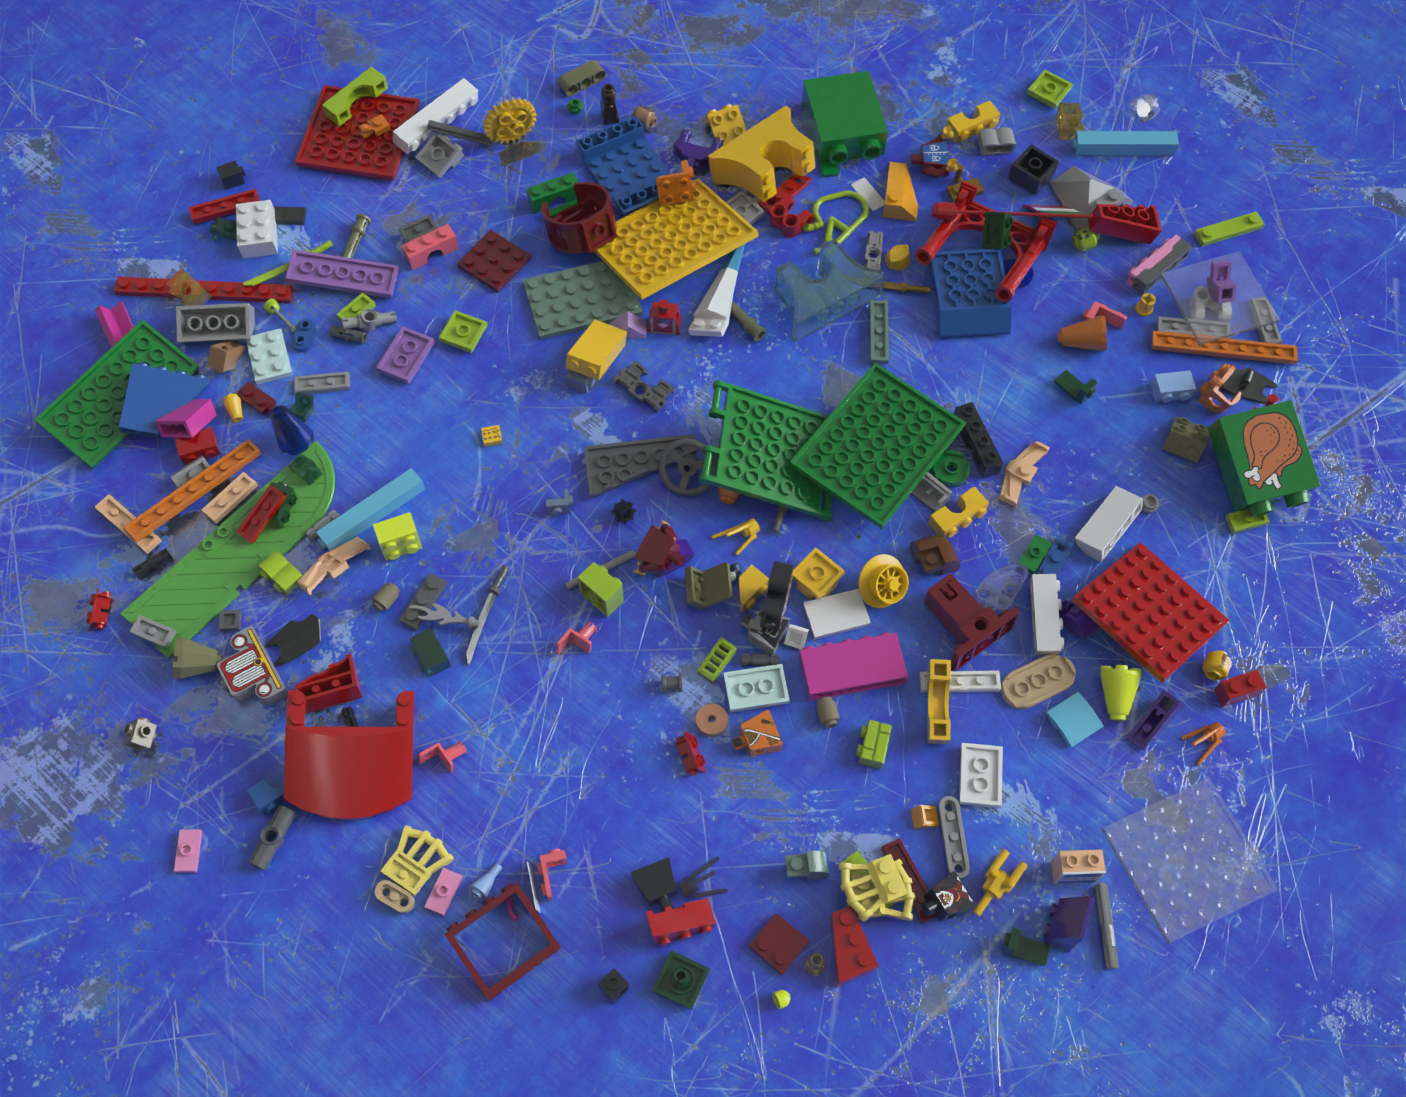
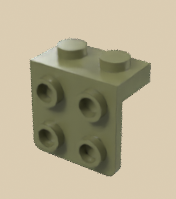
M1175 417L1162 449L1198 463L1207 445L1208 429L1202 424L1190 422L1187 418Z
M723 562L705 571L692 566L685 568L687 604L703 610L732 597L730 565Z

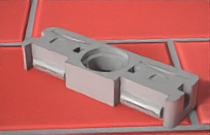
M868 231L863 278L878 280L883 232L878 231L874 233V231ZM876 253L878 257L871 258L869 254Z

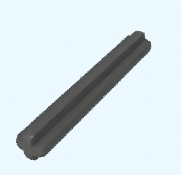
M429 120L427 124V129L430 131L488 146L493 144V140H490L486 134Z

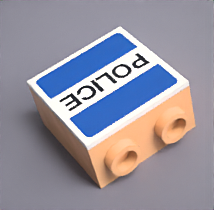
M1102 850L1059 851L1051 861L1054 885L1096 883L1106 873Z

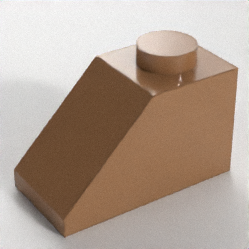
M232 340L210 346L207 366L213 368L218 373L232 370L246 350V346Z

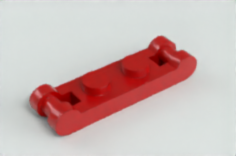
M793 173L791 177L776 188V195L765 202L760 200L758 205L770 215V208L786 195L794 198L811 183V178Z

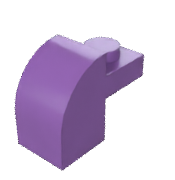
M1229 260L1211 262L1210 276L1207 277L1208 292L1211 298L1218 304L1235 301L1237 284L1230 279L1231 261Z

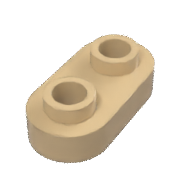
M383 880L376 885L375 896L383 904L401 914L409 913L414 908L415 899L407 890L389 880ZM385 890H390L388 896L383 895ZM403 900H408L406 906H401Z

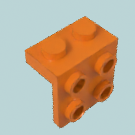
M688 160L681 161V173L658 176L656 178L660 205L694 200L693 191L696 188L694 180H691L694 174L692 166L689 167Z

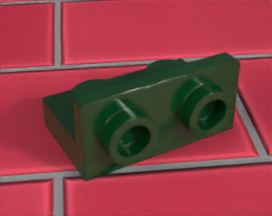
M985 212L982 247L1009 248L1012 239L1010 235V229L1013 224L1012 213Z

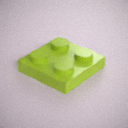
M1044 70L1030 86L1027 94L1055 109L1072 89L1073 84Z
M455 310L440 334L439 341L472 353L488 326L487 322Z

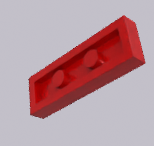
M269 485L236 532L249 542L255 543L287 496L274 486Z

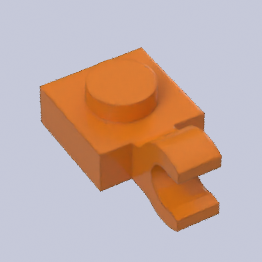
M381 114L368 120L367 124L360 125L359 129L362 131L360 135L365 139L372 134H375L377 137L391 130V127Z

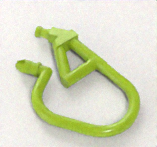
M841 191L823 196L814 203L812 213L816 222L805 225L803 227L805 232L818 230V228L824 226L818 213L819 206L824 202L841 197H852L857 199L863 207L862 215L849 227L833 216H830L824 244L819 248L813 249L815 255L818 253L836 252L840 244L867 218L869 206L862 195L854 191ZM834 226L843 231L836 240L832 238Z

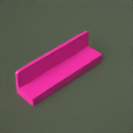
M121 301L112 309L100 305L95 309L111 348L134 327Z

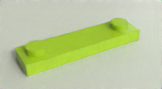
M1256 211L1196 229L1194 235L1201 247L1263 229L1265 224Z

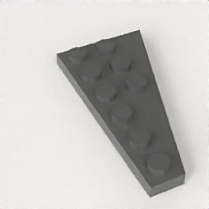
M695 434L584 446L590 499L657 471L659 457L667 445L675 440L684 438L695 440ZM681 446L675 449L683 457L687 454H697V448L692 446ZM668 456L666 466L676 463L673 458Z

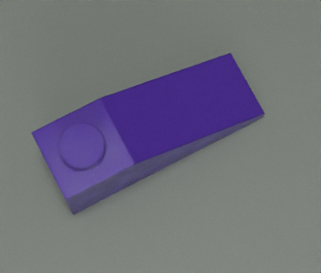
M1163 690L1127 736V739L1144 751L1173 720L1184 704Z

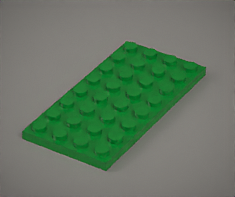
M142 319L40 413L34 421L90 468L94 469L130 435L129 433L119 432V424L132 363H145L152 368L164 367L172 372L183 371L187 375H192L199 369V365Z

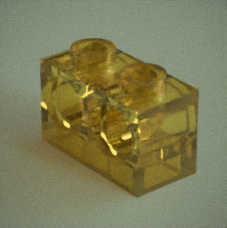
M1059 103L1056 113L1059 140H1072V138H1075L1077 131H1084V123L1081 122L1083 111L1080 110V103Z

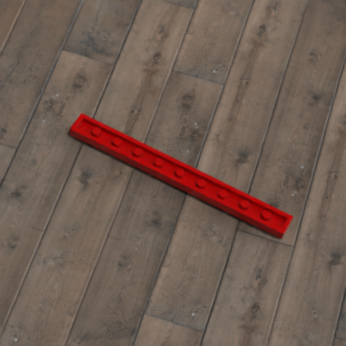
M117 276L114 288L116 295L266 302L273 298L278 303L290 304L294 291L292 285L260 283L255 286H243V282Z

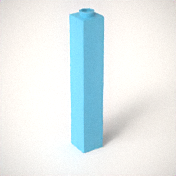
M1077 131L1075 138H1072L1071 148H1074L1075 155L1174 156L1179 146L1177 131Z
M412 468L408 469L316 532L319 537L317 542L323 550L327 548L328 551H331L353 539L425 489L422 480Z

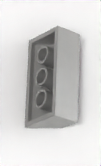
M249 303L176 306L177 342L251 339L255 327L254 307Z

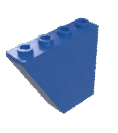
M132 363L119 432L159 439L161 434L155 421L179 407L198 399L208 389L209 379H206L203 375L191 376L183 371L172 372L164 367L152 368L145 363Z

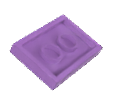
M402 326L377 365V372L410 384L435 344L434 338Z

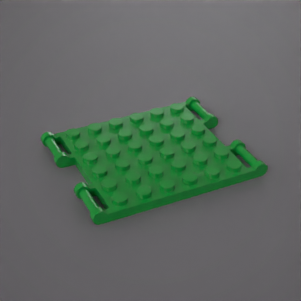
M714 381L712 407L709 409V416L722 419L718 448L710 445L704 446V462L702 474L699 476V483L704 485L710 484L821 518L822 521H831L832 495L789 466L792 458L828 416L727 382ZM721 391H726L724 409L722 410L719 409ZM712 456L717 457L714 476L709 475ZM823 490H824V492H825L824 509L821 510L822 493H823Z

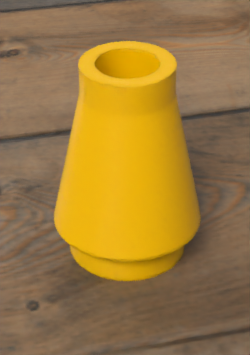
M237 394L226 395L223 398L222 404L232 418V421H242L244 418L242 415L241 398Z

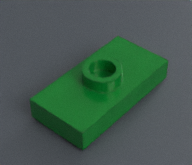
M1035 534L1017 566L1031 574H1035L1053 543Z

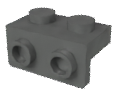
M428 214L400 227L399 232L405 243H408L439 228V226H436L431 215Z

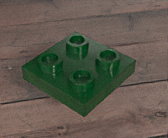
M671 950L652 992L692 1011L710 968Z

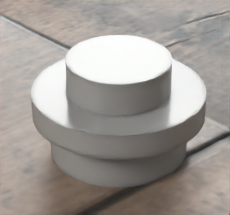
M1148 494L1142 497L1143 511L1152 513L1158 509L1159 501L1156 496Z

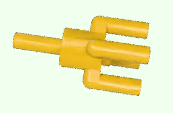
M1005 849L1001 850L985 874L986 881L981 887L985 894L973 910V913L978 917L981 916L992 898L999 901L1004 893H1010L1028 867L1024 862L1020 861L1010 877L1006 872L999 870L1010 854Z

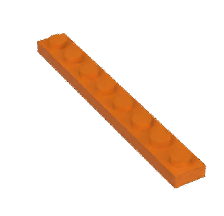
M1152 331L1151 333L1152 350L1293 365L1298 361L1297 346L1162 331Z
M249 439L125 525L123 527L124 531L136 543L256 459L261 455V451Z

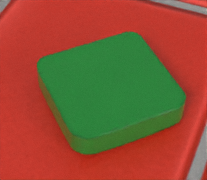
M830 161L820 163L823 177L839 175L838 165L831 164Z

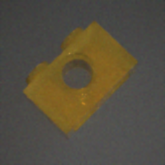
M180 269L166 283L171 288L169 291L176 298L180 297L184 300L182 302L184 306L204 305L212 297L203 286L183 269ZM190 287L191 292L190 294L186 295L185 291L187 288Z

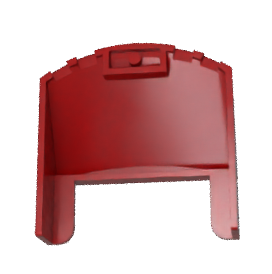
M288 690L284 763V800L295 805L304 812L317 814L320 817L351 820L369 818L376 814L392 811L395 807L412 799L414 691H403L397 696L396 727H304L305 695L299 690Z

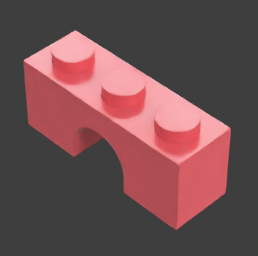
M449 224L401 245L404 258L412 270L427 264L428 255L435 250H440L444 256L459 249L456 235Z

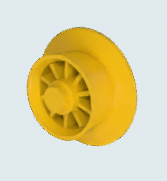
M880 554L871 558L864 565L859 576L858 586L860 595L866 604L874 608H885L904 597L909 581L906 571L896 558Z

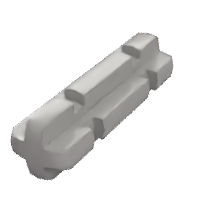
M334 509L327 513L328 516H323L317 521L313 528L310 527L306 530L305 533L311 540L318 536L316 533L318 530L339 517V514Z

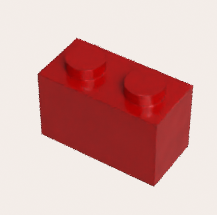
M212 427L200 430L193 438L175 437L178 455L184 465L191 463L201 456L205 459H212L215 456L221 455L217 436Z
M1258 670L1222 680L1215 687L1214 691L1222 707L1259 696L1266 689V686Z

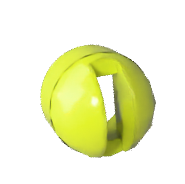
M778 990L772 993L773 1001L779 1010L788 1006L791 998L787 991Z

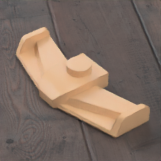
M1038 441L1033 442L1019 456L1008 463L1005 468L1006 472L999 496L1000 500L1016 507L1022 483L1030 484L1038 469L1033 465L1048 453L1050 449L1048 446Z
M357 536L324 553L297 581L298 585L305 593L311 595V591L327 574L332 578L342 574L343 571L349 568L346 560L364 550H370L369 544Z

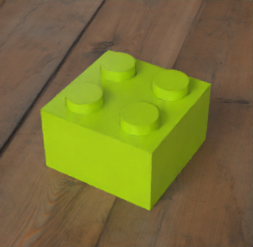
M593 562L577 577L580 594L605 616L609 617L624 602L623 584L617 577L613 578L610 576L608 570L603 565L599 566Z

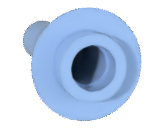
M495 863L488 873L470 885L471 895L478 900H486L495 877L502 867Z

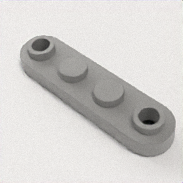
M946 796L939 802L938 812L947 870L950 874L955 871L954 867H960L961 872L956 873L962 880L968 875L970 865L960 804L956 798ZM945 806H950L952 811H947Z

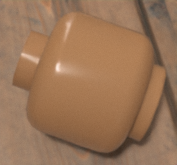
M641 105L632 112L631 117L637 116L644 126V130H649L656 125L657 117H655L653 109Z

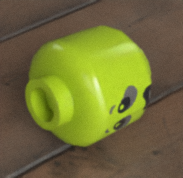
M1089 226L1074 232L1072 242L1076 250L1079 249L1081 252H1085L1095 248L1097 240L1100 238L1098 233L1090 231Z

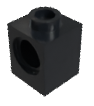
M615 968L598 983L599 988L614 1004L630 989L629 983Z

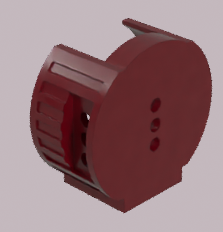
M578 182L573 184L578 205L560 211L551 219L547 202L545 201L542 203L541 212L549 241L555 249L565 253H583L585 251L592 253L617 237V224L608 190L596 183Z

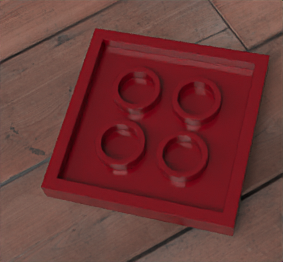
M490 230L457 263V266L490 289L499 293L531 260V255Z

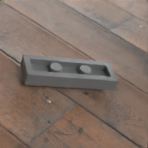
M430 573L409 606L417 605L432 609L433 603L437 602L447 587V581ZM408 606L399 621L401 624L417 631L423 623L422 620L418 619V616H427L428 614L420 610H410Z

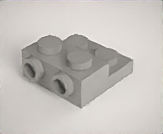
M435 132L415 158L441 178L450 166L454 168L459 163L464 154L461 152L463 148L456 142L452 144L450 142L451 139L446 134L441 135Z

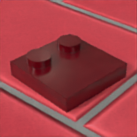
M775 913L749 945V948L778 973L783 975L809 943V940L780 915Z

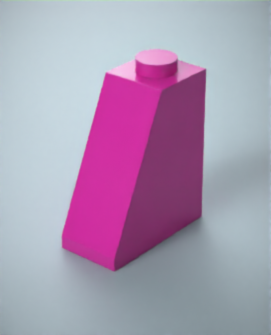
M195 399L160 417L155 422L161 437L193 438L217 414L211 399Z

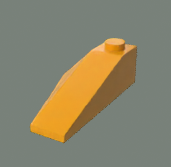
M890 162L882 217L916 221L918 203L907 164Z

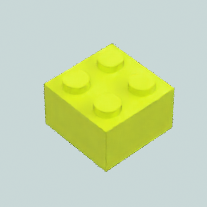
M410 512L373 524L386 561L395 560L402 555L413 554L423 549Z

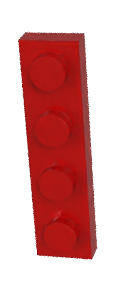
M255 188L188 208L193 224L236 213V204L260 201Z

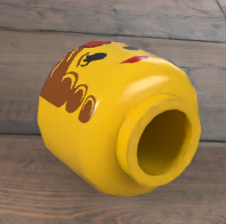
M1211 651L1206 655L1202 670L1207 678L1218 681L1228 676L1232 660L1224 651Z

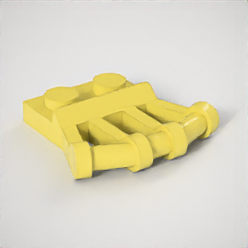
M405 825L398 849L382 868L381 873L416 896L426 881L430 879L432 873L450 864L454 857L452 854H448L442 844L443 841L439 838H433L427 830L411 829V826ZM408 838H417L418 840L409 852L405 854L404 850ZM424 843L430 845L420 861L416 862L413 857ZM437 851L441 859L425 868L424 866Z
M891 854L874 861H869L866 864H839L842 884L840 888L847 896L846 902L848 906H851L861 916L860 919L863 922L869 919L882 905L908 895ZM850 871H867L868 875L850 881ZM870 881L872 882L873 890L855 896L852 888ZM876 895L879 898L869 910H866L859 903Z
M898 859L894 862L908 895L890 903L905 901L903 912L885 908V905H882L870 918L890 916L907 921L913 920L912 907L913 901L916 898L915 893L911 889V884H913L912 878H909L902 867V861ZM868 873L851 875V881L864 877ZM870 881L853 888L856 896L873 890L874 886ZM876 895L859 903L866 910H869L879 898Z

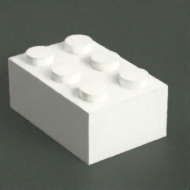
M271 200L236 204L237 246L243 259L278 254L277 224L275 221V209Z

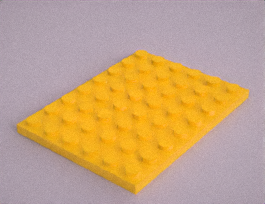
M698 178L694 180L696 188L693 191L694 200L660 205L658 199L616 221L617 237L594 252L643 300L757 238L758 231Z

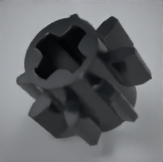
M623 499L618 503H614V508L611 511L612 514L616 515L614 519L617 522L622 521L624 524L629 520H633L634 513L636 512L634 508H631L633 503L630 501L626 502Z

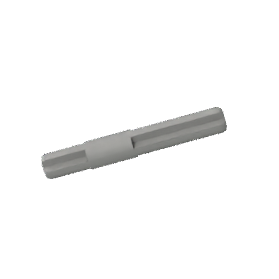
M1105 883L1095 884V893L1105 965L1107 969L1119 968L1108 886Z

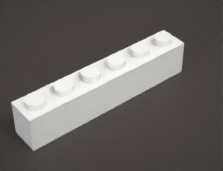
M463 78L393 131V143L407 155L411 151H415L419 145L427 142L435 133L427 129L429 120L444 124L452 123L458 115H462L466 109L477 103L478 89Z

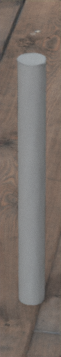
M631 550L603 564V566L610 570L634 558L636 554L634 550ZM577 577L564 583L567 590L579 585Z

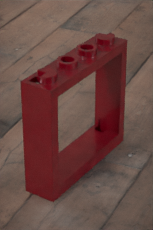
M518 883L506 885L501 889L502 894L496 898L491 896L483 902L484 907L478 911L473 909L465 915L466 919L460 924L458 922L453 923L446 929L448 932L444 934L488 1001H491L561 949V946ZM516 893L550 945L488 989L454 937Z

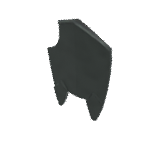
M1247 367L1246 369H1235L1221 386V389L1233 394L1241 392L1242 397L1266 403L1268 398L1262 394L1264 388H1277L1278 385L1259 372Z
M311 614L302 621L296 622L291 620L270 639L265 647L270 648L278 645L282 652V655L275 662V666H280L294 660L320 643V618Z

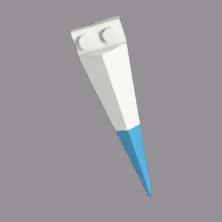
M745 244L730 253L693 315L694 319L688 329L690 335L723 337L729 324L733 294Z

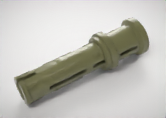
M364 214L356 215V222L350 229L351 236L341 257L353 258L361 238L366 235L365 230L367 226L371 223V219Z
M732 300L730 313L743 325V330L749 332L756 342L763 339L767 330L761 327L755 318H750Z

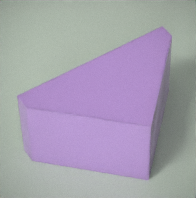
M628 311L610 322L611 326L627 331L626 338H647L646 321Z

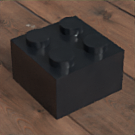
M1031 144L1012 164L1008 178L1037 195L1055 175L1059 161Z

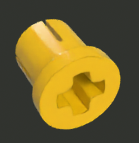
M1150 293L1143 294L1141 300L1135 306L1137 314L1144 317L1151 315L1156 301L1155 296Z

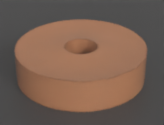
M706 704L698 710L696 726L703 735L715 737L722 734L727 728L728 715L720 705ZM714 718L715 722L711 723L708 719Z

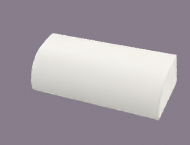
M1116 486L1075 537L1078 547L1088 556L1102 562L1142 511L1143 498Z

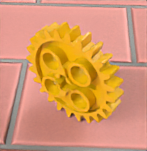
M512 97L509 102L505 99V103L499 102V106L493 105L494 110H488L490 115H485L486 120H483L484 131L490 140H494L495 143L499 141L500 144L506 141L508 144L510 140L515 142L516 138L521 140V135L527 136L526 131L531 132L530 127H535L533 122L537 121L535 118L537 114L530 101L527 102L526 99L521 101L520 97L515 101Z

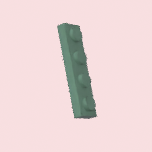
M870 300V364L875 362L877 364H888L889 362L888 301Z

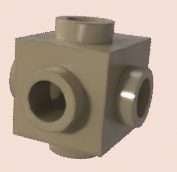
M142 717L130 721L124 728L125 736L122 745L139 751L149 749L156 738L155 730L157 725L150 723L149 719Z

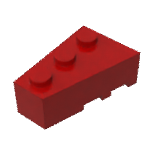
M351 653L345 655L346 658L336 664L333 662L328 665L329 668L319 674L316 672L294 685L295 690H299L305 695V714L363 698L357 667Z
M709 898L684 903L683 906L674 909L671 906L665 907V911L653 914L652 910L646 911L653 944L659 945V947L671 944V940L678 938L680 941L690 939L692 934L698 932L701 935L713 931L712 928L716 927Z
M848 906L832 913L830 925L836 985L839 987L875 972L879 965L854 909Z

